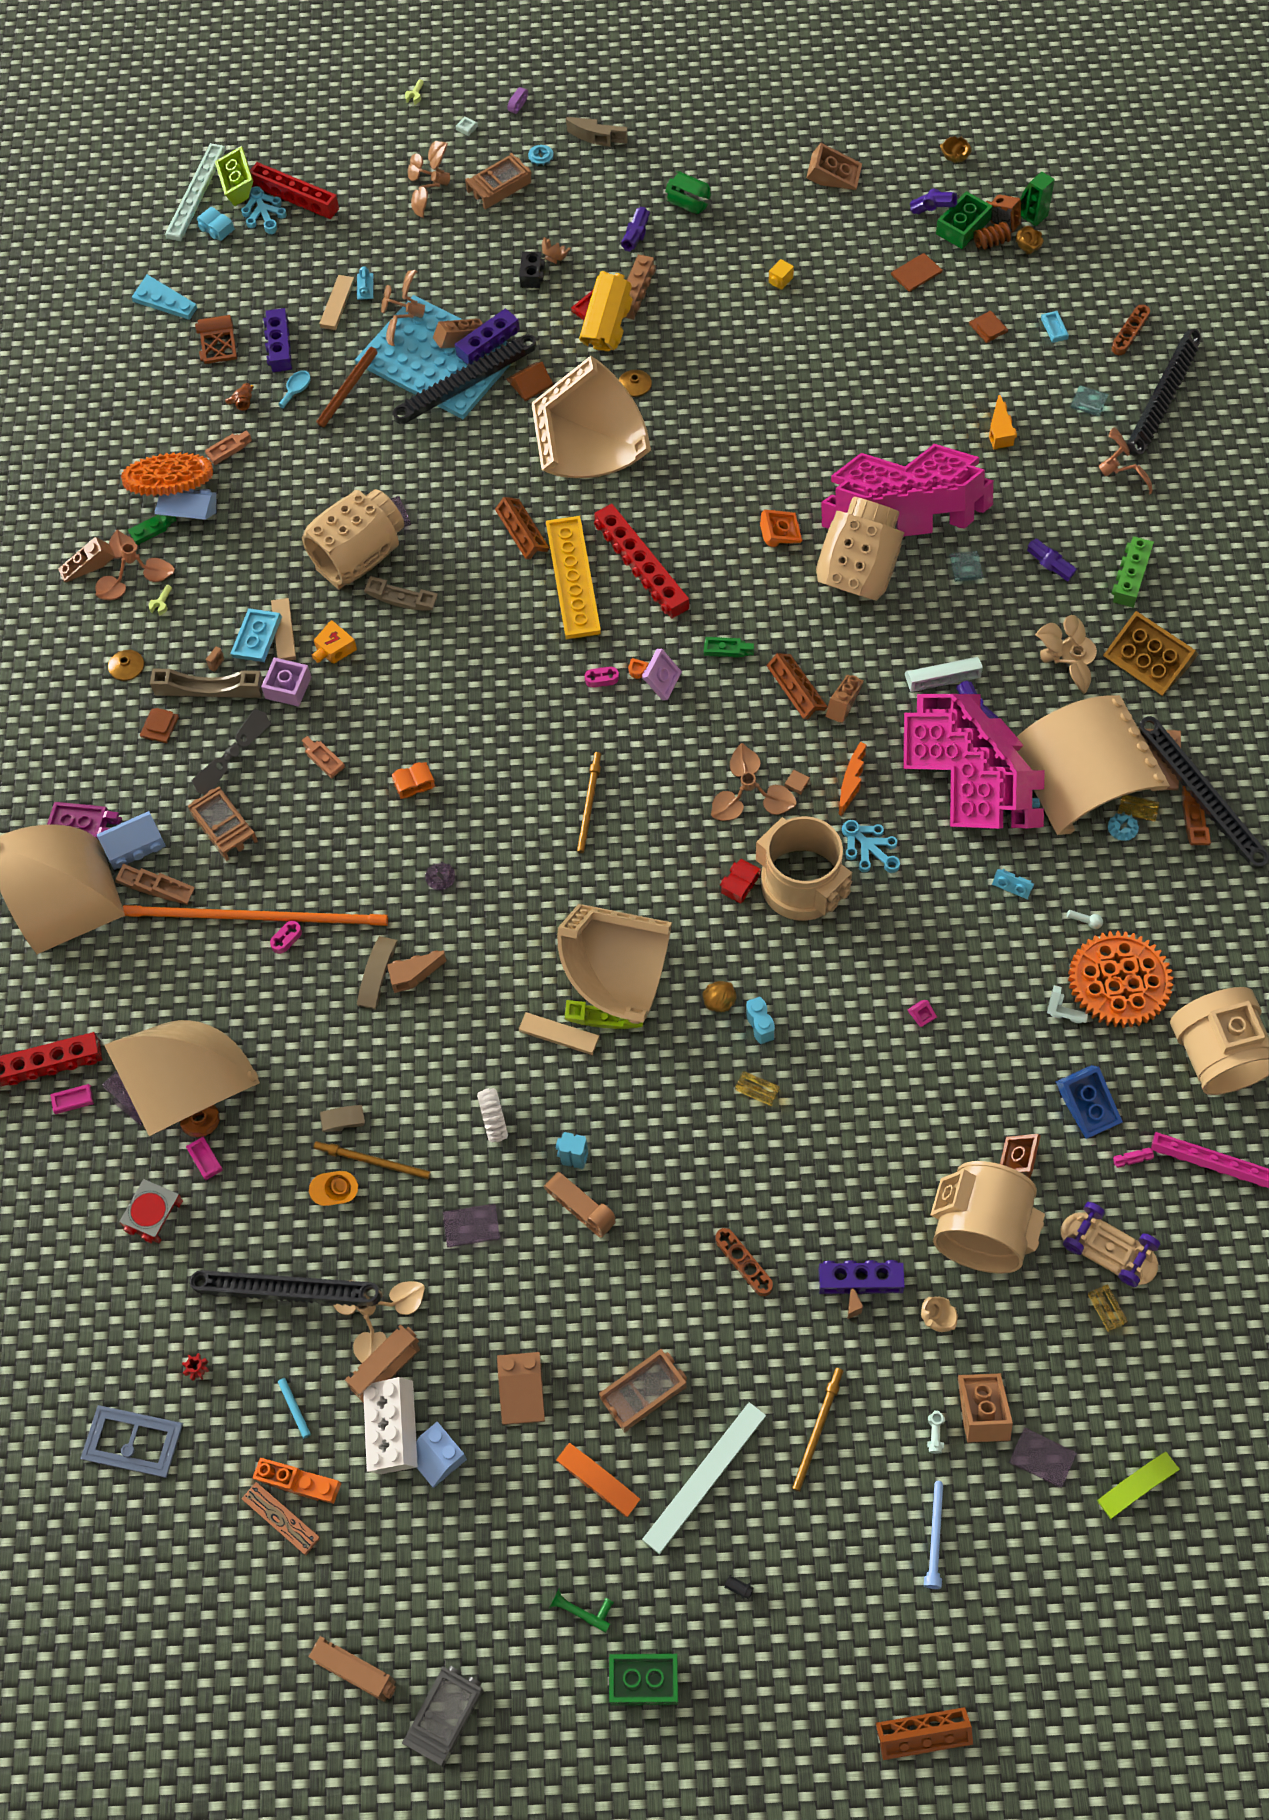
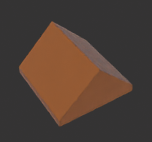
M535 362L507 378L510 385L525 401L553 386V382L543 362Z
M1030 1134L1006 1137L1000 1164L1015 1169L1030 1179L1041 1135Z

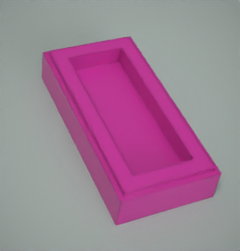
M90 1084L50 1094L54 1114L94 1104Z
M204 1136L186 1146L205 1181L223 1171Z

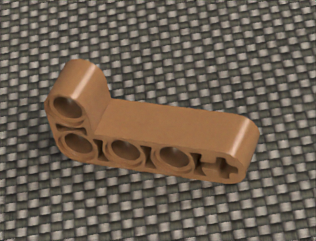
M557 1172L544 1185V1189L548 1194L598 1237L602 1238L616 1223L614 1213L606 1205L601 1204L599 1206L562 1173Z

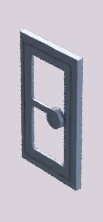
M98 1405L80 1459L167 1478L183 1423ZM106 1419L134 1425L129 1443L121 1448L122 1455L96 1450ZM139 1426L168 1432L158 1463L131 1457L135 1452L133 1443Z

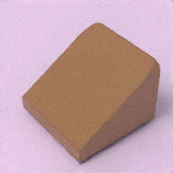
M854 1289L850 1290L848 1319L861 1314L863 1305Z

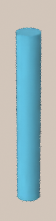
M282 1378L278 1381V1384L302 1437L307 1438L311 1433L286 1378Z

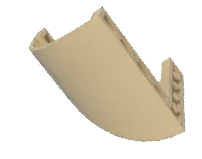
M592 356L588 357L532 402L541 468L547 473L566 478L600 477L632 465L651 451L645 422L633 398L618 378Z
M37 825L17 829L0 836V892L20 931L36 954L125 916L104 849L100 841L92 834L79 828L65 825Z
M578 904L558 927V951L563 969L578 993L593 1006L610 1015L628 1019L631 1023H643L650 1012L658 989L672 922Z
M190 1020L171 1021L104 1045L149 1136L260 1083L257 1072L252 1068L240 1047L223 1032L201 1022Z

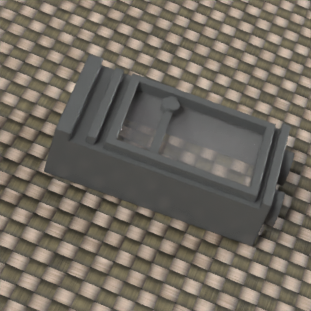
M442 1666L435 1683L402 1741V1744L406 1747L413 1749L443 1768L484 1692L480 1687L481 1682L472 1677H469L468 1680L461 1677L462 1672L452 1666L448 1669Z

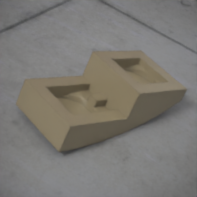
M362 1105L346 1106L320 1112L322 1132L342 1131L345 1127H361L365 1124Z

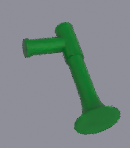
M559 1588L549 1609L551 1607L563 1608L606 1633L610 1623L606 1622L605 1618L614 1602L605 1598L596 1616L567 1601L561 1595Z

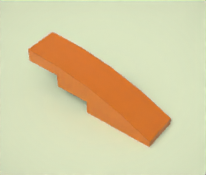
M862 742L859 743L853 753L844 775L839 805L840 816L844 814L861 787V779L859 777L863 772L864 762L862 759L866 755L867 747Z
M568 1443L556 1459L559 1464L587 1488L592 1489L625 1517L629 1516L640 1501V1498L571 1443Z

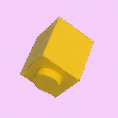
M780 259L769 270V283L782 290L793 279L794 266Z

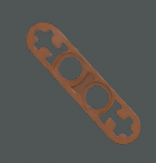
M1138 305L1113 341L1111 349L1115 355H1123L1127 352L1148 320L1150 314L1148 306ZM1136 322L1138 326H1132L1130 323ZM1128 333L1131 337H1124L1123 334Z
M719 1229L715 1236L717 1246L759 1296L769 1295L773 1289L771 1278L730 1229ZM721 1235L729 1236L728 1241L732 1245L730 1248L725 1240L720 1241ZM735 1249H739L744 1255L740 1259H735L732 1257V1252ZM753 1265L756 1268V1273L748 1275L744 1271L745 1267ZM759 1274H761L759 1280L763 1284H765L766 1282L768 1283L767 1290H765L764 1288L759 1289L760 1283L756 1279L759 1276Z

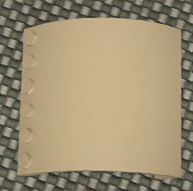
M1120 695L1098 696L1074 702L1044 716L1017 736L1024 745L1017 751L1018 754L1032 770H1045L1044 789L1034 791L1040 799L1039 801L1057 835L1072 834L1075 831L1073 826L1075 821L1111 800L1151 789V791L1166 790L1170 786Z

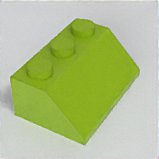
M241 146L215 161L224 194L234 206L249 198L253 185V178L244 149Z

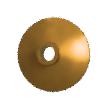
M629 370L619 378V381L631 397L645 395L652 386L651 377L642 370Z
M123 650L116 653L110 659L108 669L115 679L128 681L141 674L144 669V660L134 650Z

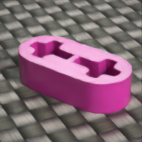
M615 667L595 668L585 673V683L589 687L614 685L619 680V672Z
M287 922L271 938L270 945L275 953L281 954L286 952L300 938L302 930L298 922ZM289 929H296V932H289ZM277 942H279V943L282 942L283 945H282V946H280V945L277 946L276 943H277Z

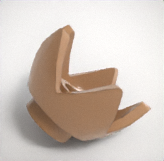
M543 238L542 253L545 254L544 259L556 264L557 260L562 261L568 255L571 248L568 247L565 251V246L560 247L559 243L551 247L550 239Z

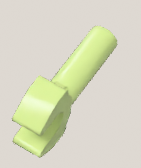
M418 80L413 91H406L405 98L407 103L411 98H413L414 105L421 101L419 91L424 84L423 80Z
M170 585L165 586L158 599L150 600L149 609L151 613L154 612L156 607H159L157 611L160 616L167 611L168 608L164 602L172 590Z

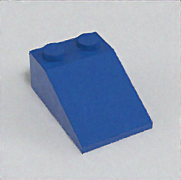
M1091 1065L1056 1081L1065 1104L1086 1139L1122 1123L1099 1066Z

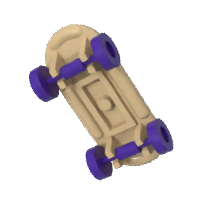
M1092 1202L1085 1204L1083 1208L1085 1212L1074 1213L1065 1219L1061 1226V1237L1064 1241L1063 1246L1068 1251L1087 1257L1118 1275L1122 1282L1131 1287L1147 1284L1156 1276L1158 1261L1153 1251H1157L1161 1244L1153 1236L1142 1234L1139 1241L1102 1221L1101 1219L1105 1211Z

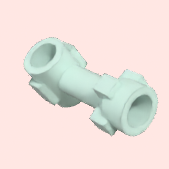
M934 1411L928 1416V1423L932 1426L931 1441L927 1442V1448H929L930 1453L940 1454L942 1449H944V1442H940V1426L944 1424L945 1417L940 1411Z

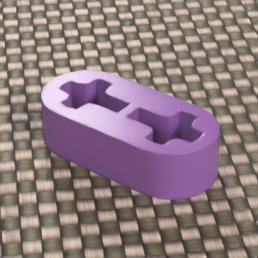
M519 87L508 102L507 109L509 112L514 114L519 112L527 100V89Z

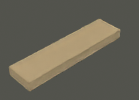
M338 275L319 323L320 328L337 329L355 282L354 277Z
M289 598L271 600L272 612L282 615L275 634L277 658L288 661L296 660Z
M527 1012L519 1027V1032L590 1055H593L599 1041V1035Z

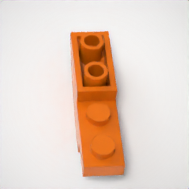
M264 1458L259 1459L252 1478L299 1496L334 1504L341 1486V1482L338 1480L305 1472L296 1467Z

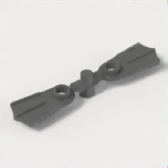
M256 708L253 709L235 736L236 742L225 750V754L221 758H215L191 780L196 792L206 795L208 791L214 789L227 771L228 761L232 757L238 756L240 746H248L271 725L265 712L259 711ZM241 735L245 736L244 742L240 739ZM217 763L221 764L220 770L216 767Z

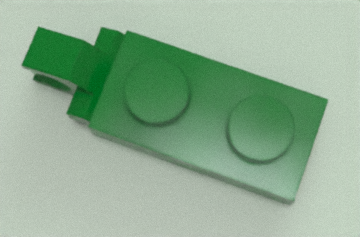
M156 515L128 529V532L134 542L139 545L167 531L170 524L177 520L175 516Z
M705 637L704 656L744 657V655H754V643H745L741 638Z

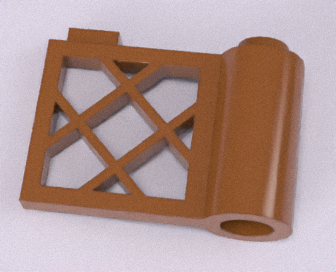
M231 315L199 319L198 323H195L197 334L200 333L202 351H199L200 361H204V364L237 359ZM224 335H230L231 337L227 342L221 340ZM205 338L215 339L210 345L205 342ZM218 342L224 345L219 351L214 348ZM229 348L233 354L225 355L223 352ZM211 350L217 353L214 357L207 358V354Z

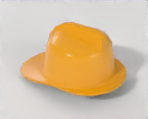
M335 1171L317 1175L309 1185L311 1199L322 1206L349 1202L358 1192L356 1178L347 1171Z

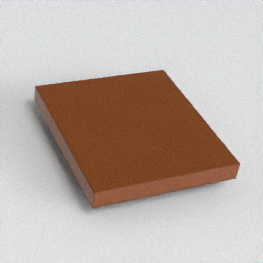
M992 311L969 321V325L986 343L1008 332L1007 327Z
M160 708L151 709L140 737L168 743L179 715Z

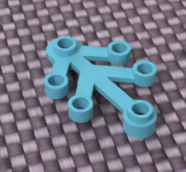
M252 187L249 194L250 200L241 209L242 215L249 217L246 219L247 227H256V219L261 213L265 221V231L268 234H275L277 231L276 221L270 219L267 211L277 214V217L280 219L287 216L286 209L279 208L282 206L281 198L264 194L260 187ZM263 200L271 202L272 205L265 204ZM257 203V207L252 213L251 208Z
M848 820L842 826V833L847 837L848 849L845 854L848 860L856 859L855 839H857L861 843V861L859 863V870L861 872H868L870 870L869 851L884 863V868L887 872H897L900 867V860L895 856L888 857L877 847L886 846L888 849H895L897 839L893 836L888 838L865 837L862 833H872L875 837H881L884 832L883 826L880 824L860 826L855 820ZM866 864L868 867L864 868L861 865Z

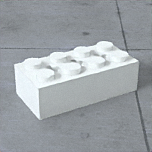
M397 1377L372 1383L363 1392L367 1472L386 1474L418 1467L413 1381Z

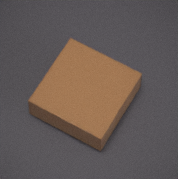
M217 646L206 658L209 669L214 672L225 660L221 648Z
M793 770L784 787L801 795L809 783L810 777Z

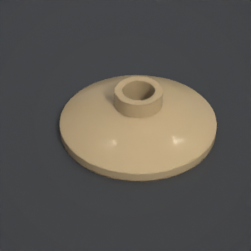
M1085 637L1084 642L1080 645H1076L1071 640L1062 646L1063 654L1061 657L1062 659L1075 660L1076 662L1083 661L1086 665H1089L1096 657V646L1087 637Z

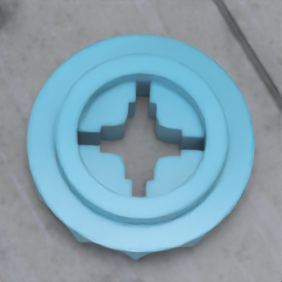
M546 145L534 146L529 150V160H531L532 164L536 163L537 166L539 164L543 166L545 163L549 164L550 160H553V150Z
M1116 813L1108 822L1110 834L1118 840H1131L1138 833L1139 826L1137 820L1132 817V814ZM1127 822V826L1120 831L1121 824Z

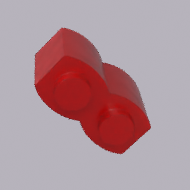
M740 859L737 863L734 862L729 876H725L721 881V894L741 904L759 879L761 869L743 859Z

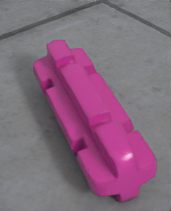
M1145 1148L1141 1152L1137 1150L1125 1153L1124 1156H1114L1113 1161L1114 1165L1119 1168L1125 1166V1164L1132 1165L1143 1162L1144 1159L1146 1161L1152 1160L1154 1154L1151 1148Z

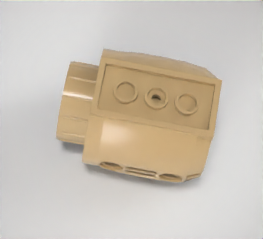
M375 489L368 495H364L360 490H354L317 516L306 527L302 536V542L307 554L315 564L316 570L339 590L346 584L352 583L369 572L398 547L397 533L404 528V520L396 505L382 491Z
M858 497L852 498L847 513L836 511L817 563L816 574L818 582L877 601L888 587L904 536V532L895 529L899 511Z

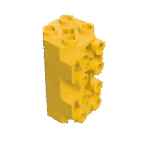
M601 271L600 275L597 276L579 340L584 345L589 346L590 343L593 345V349L609 352L610 350H615L620 344L624 332L621 322L629 313L633 301L630 295L632 285L624 279V275L620 273L613 275Z

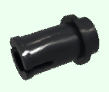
M732 1575L728 1577L724 1587L740 1595L742 1600H749L754 1590L751 1583L746 1584Z

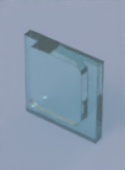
M1079 385L1071 408L1100 416L1109 394Z
M978 551L952 553L949 555L955 582L983 579Z

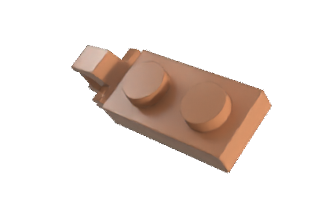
M247 430L239 435L231 434L206 449L205 454L216 465L246 447L252 441L251 436Z
M308 736L302 740L307 756L331 779L345 768V764L321 741L314 743Z

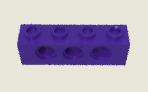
M285 308L266 310V318H263L264 327L267 328V330H264L265 339L268 340V343H265L266 351L269 353L266 356L267 364L271 366L272 372L292 370Z
M505 308L455 343L456 355L467 365H472L474 360L477 362L480 357L482 358L485 354H489L490 351L503 344L507 339L516 335L520 331L519 319Z
M852 1260L845 1261L844 1263H835V1261L819 1263V1294H850L851 1289H854L857 1294L903 1293L905 1288L903 1263H898L896 1260H888L886 1263H877L875 1260H868L865 1263H856V1261ZM837 1273H842L845 1275L846 1278L844 1280H838L835 1277V1275ZM863 1273L867 1278L860 1280L856 1277V1274ZM885 1273L888 1278L881 1280L877 1277V1274Z

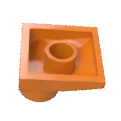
M763 510L760 526L763 539L768 546L777 547L780 543L802 542L796 513Z

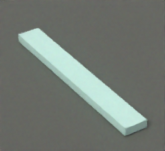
M210 143L165 233L166 239L182 240L217 169L215 161L223 157L226 151L225 146Z
M750 1402L745 1406L642 1539L643 1542L659 1555L766 1418L764 1413Z

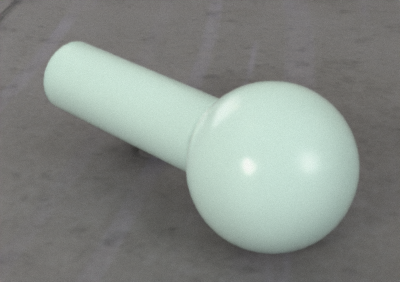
M1072 910L1067 912L1068 918L1088 923V926L1092 929H1099L1103 925V919L1098 914L1088 916Z

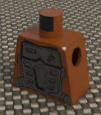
M997 195L992 202L986 201L993 206L990 220L992 224L1006 222L1011 233L1021 224L1020 198Z

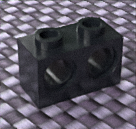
M522 252L519 273L520 288H540V283L544 280L542 269H545V259H542L541 252Z

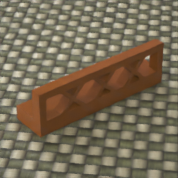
M503 497L495 510L525 559H531L536 551L548 552L550 549L521 501L516 498Z
M777 653L766 665L803 719H809L815 711H825L828 708L791 654Z
M965 1707L876 1723L883 1760L973 1745L972 1726ZM957 1717L963 1718L962 1722L955 1723L951 1720ZM934 1721L940 1723L938 1726L928 1725L930 1722ZM911 1725L918 1727L916 1730L906 1729L907 1726ZM892 1729L895 1732L884 1735L882 1730Z

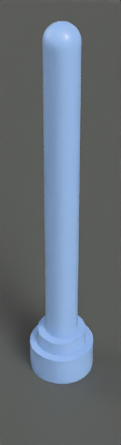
M936 1481L934 1484L929 1572L924 1577V1587L929 1589L942 1588V1578H940V1573H938L943 1483L941 1481Z

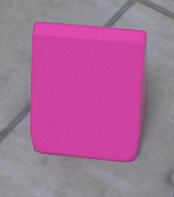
M921 1000L907 1009L920 1027L937 1018L928 1000Z

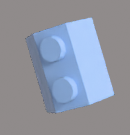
M438 1422L420 1435L416 1441L418 1464L416 1468L433 1488L467 1460L461 1449Z

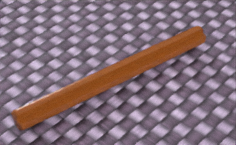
M369 347L316 421L319 426H326L378 353L375 348Z

